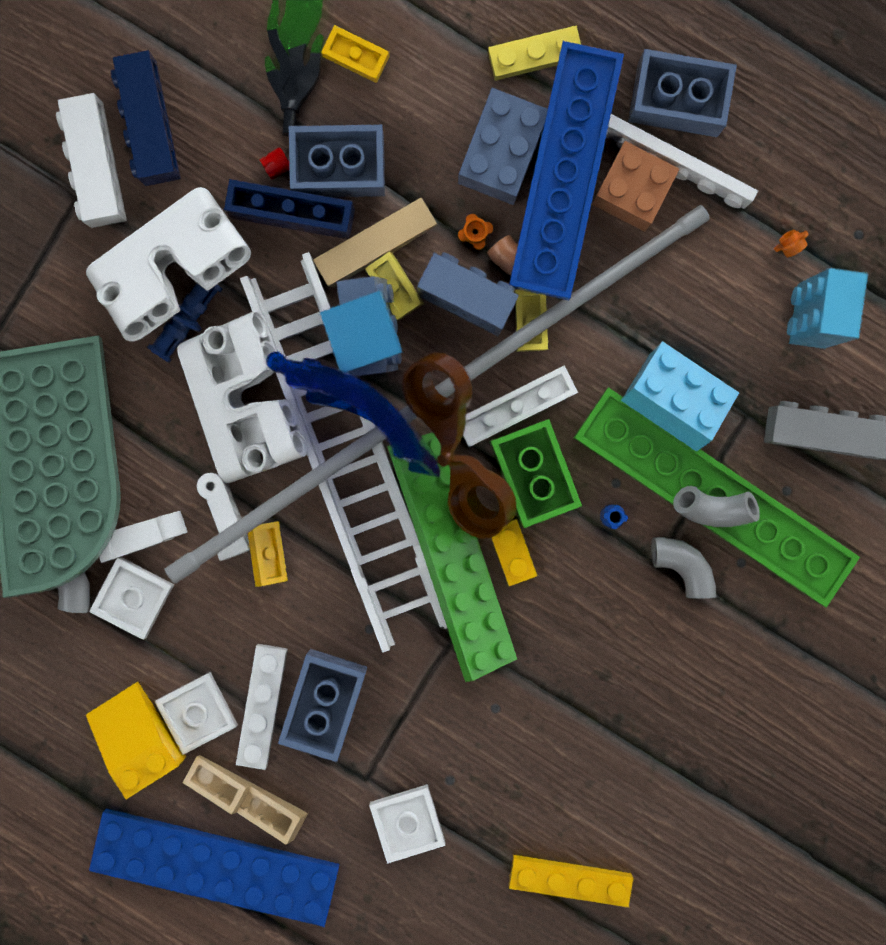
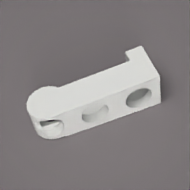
M215 473L202 475L197 482V490L203 498L207 499L218 532L220 533L240 520L241 516L228 483L222 481L219 475ZM248 534L217 554L219 560H227L250 551Z
M181 511L114 530L107 547L99 557L101 563L188 533Z

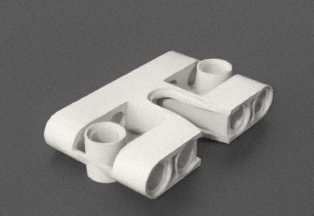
M200 187L190 191L92 262L86 270V275L97 292L98 301L108 310L124 339L127 341H137L180 311L173 285L165 274L169 264L176 262L189 277L208 291L243 266L249 260L251 250L211 193L206 188Z
M254 311L224 325L209 327L203 334L178 345V356L216 470L222 481L232 483L307 455L308 445L293 399L255 402L244 405L241 401V394L245 389L260 384L282 367L267 322L260 312ZM260 453L263 455V461L261 460Z

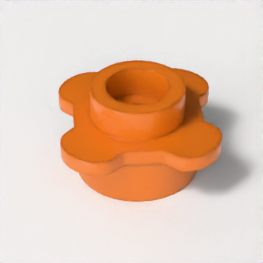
M469 214L466 217L464 228L458 232V238L461 242L467 241L473 244L477 250L483 249L485 247V239L488 234L493 232V225L478 218L476 214ZM477 229L478 234H473V230Z
M791 230L785 233L779 239L780 244L774 250L776 252L782 251L786 258L797 255L808 245L805 240L808 232L799 233V231Z

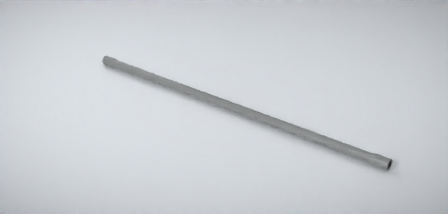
M702 205L697 206L679 218L675 224L573 292L570 300L563 299L467 364L464 368L470 380L488 370L684 235L690 234L709 221L710 217L707 210ZM449 377L435 386L437 392L443 397H448L455 392L454 385ZM407 405L193 552L185 554L166 567V574L174 584H177L196 571L207 560L416 419L417 416Z

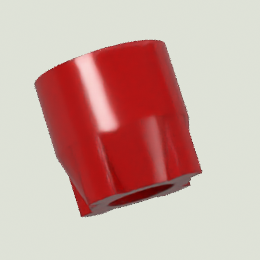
M280 147L260 159L271 180L289 171V161Z

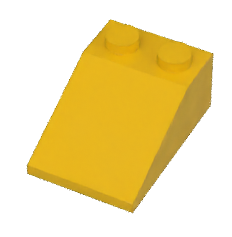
M138 681L86 714L107 770L126 800L177 768L186 758L185 754L182 755L170 730Z

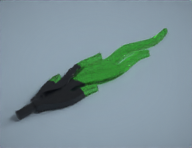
M279 0L272 1L267 23V33L271 47L280 64V71L275 68L270 56L265 58V69L270 85L278 97L281 110L284 113L282 135L289 137V126H295L296 113L299 114L302 104L313 91L320 76L321 50L324 43L323 35H317L312 44L310 59L306 66L303 64L306 48L322 16L323 0H286L285 15L280 27L278 26L280 14Z

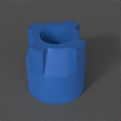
M606 505L600 512L602 524L611 529L621 527L628 520L624 509L619 505ZM613 511H617L620 514V519L616 523L610 520V514Z

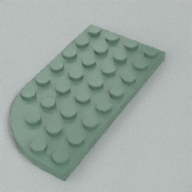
M100 336L0 352V574L3 597L10 598L49 591L74 580L91 567L101 556L114 533L120 512L121 493L103 341Z

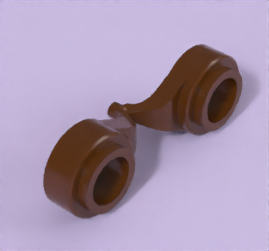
M443 353L429 354L406 370L402 381L405 401L411 411L428 426L439 440L441 450L440 455L437 457V462L442 467L449 465L450 468L448 507L454 521L462 530L474 537H494L513 520L517 508L515 495L509 484L501 476L487 470L475 458L453 455L465 430L466 409L472 399V384L467 371L456 359ZM434 370L441 371L450 378L455 390L454 399L443 397L437 392L432 380ZM477 486H483L495 495L499 502V511H491L481 504L476 493Z

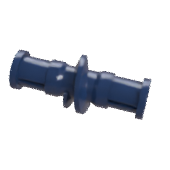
M196 283L191 292L186 294L182 304L179 305L180 311L166 322L160 335L153 344L149 343L147 348L170 363L172 361L171 355L178 345L186 339L189 330L197 332L202 330L197 319L204 314L210 301L218 291L221 293L223 288L215 285L207 291Z

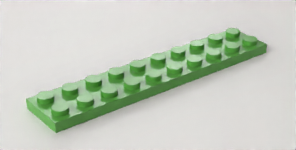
M609 387L606 388L573 437L575 440L672 505L676 494L686 486L697 487L703 493L715 497H729L745 492L752 493L760 511L758 521L734 527L703 526L821 606L827 608L860 557L701 449L696 452L623 403L621 395Z

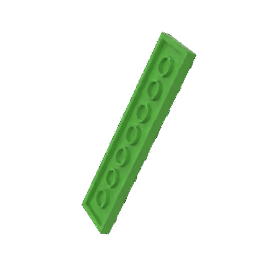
M432 432L390 445L388 450L464 680L469 682L517 660V656L478 538L462 530L450 513L448 507L450 468L449 465L442 467L438 464L437 457L440 455L441 445Z

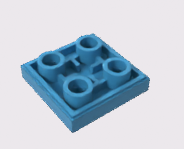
M382 291L371 293L320 312L341 374L403 353Z

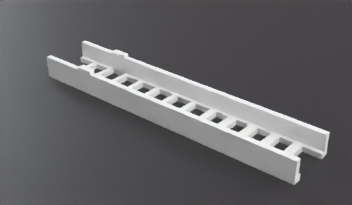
M308 252L302 254L304 260H301V264L309 284L264 300L256 278L250 279L248 276L240 278L252 312H260L267 322L282 366L276 371V375L285 398L293 399L308 445L307 456L312 469H315L325 462L323 450L365 435L376 427V423L358 376L349 377V372L341 374L340 370L337 369L296 385L291 372L292 368L334 353L330 341H326L286 357L280 343L281 340L323 325L320 312L331 308L313 258ZM314 296L320 312L278 328L274 327L270 312ZM346 380L352 395L351 397L307 413L301 397ZM356 406L363 427L322 443L318 442L311 424L312 422ZM380 442L372 448L373 456L345 466L320 483L319 487L383 653L395 645L386 621L387 618L431 602L439 626L446 629L447 625L406 502L384 444ZM377 462L385 483L340 500L333 479ZM388 490L395 512L351 528L343 507ZM399 518L406 539L362 556L354 535ZM413 545L418 567L368 586L361 568L362 564ZM421 576L427 596L383 612L376 591L412 577Z

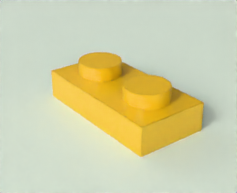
M334 25L321 51L322 57L377 83L390 57L389 51Z
M514 519L500 533L491 537L509 586L537 577L517 519Z
M279 521L262 523L248 533L255 587L288 581Z

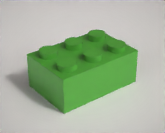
M549 419L489 442L502 477L509 484L515 495L516 514L521 527L532 526L582 506Z

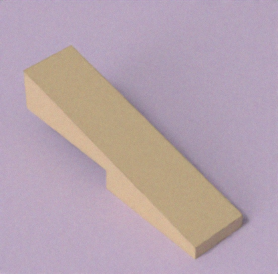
M419 198L316 257L313 261L329 287L335 288L337 281L349 279L389 251L396 252L438 224L423 198Z
M201 755L196 757L183 781L185 785L231 815L234 813L240 814L286 845L295 839L308 815L307 812Z

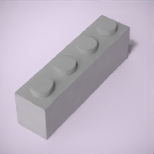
M780 401L778 406L769 407L764 443L886 460V416L869 415V419L858 418L859 412L840 410L839 414L828 413L829 408L822 406H810L809 410L798 408L799 403Z

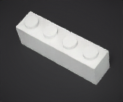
M95 93L58 100L60 111L56 112V117L60 129L64 130L66 141L62 142V147L66 159L70 160L72 171L68 172V177L72 189L76 190L78 201L74 202V207L78 219L91 228L127 221L103 102Z

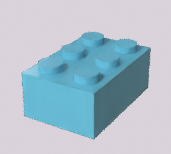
M828 268L797 284L791 296V304L794 305L793 317L789 319L787 325V334L790 335L789 344L825 349L859 338L868 273Z
M662 341L649 354L621 401L697 452L713 440L739 392Z

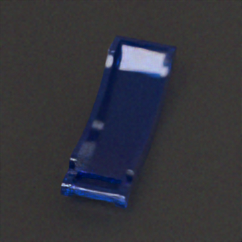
M274 351L267 356V366L272 371L281 373L285 377V382L290 387L307 391L306 400L309 403L345 410L370 421L380 428L390 442L393 449L392 455L395 458L408 461V469L411 472L434 477L440 476L441 471L438 462L425 440L412 424L374 388L350 374L323 366L314 359L303 358L302 362L289 360L278 351Z

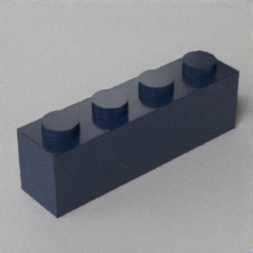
M149 50L112 57L115 69L111 70V77L115 88H119L121 99L117 100V106L120 116L125 118L127 129L123 130V135L127 147L131 148L133 159L129 160L133 177L140 180L145 186L181 179L156 60Z
M229 179L224 211L232 219L342 239H350L355 213L352 201Z

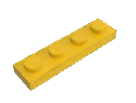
M513 855L509 889L629 907L633 876L627 872Z

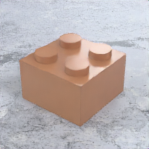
M624 141L592 205L645 232L652 224L680 169Z

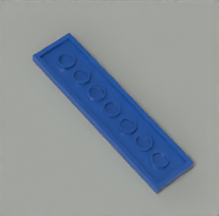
M567 41L562 42L509 283L515 289L564 300L571 299L624 54Z
M106 808L102 813L89 871L325 927L340 864Z

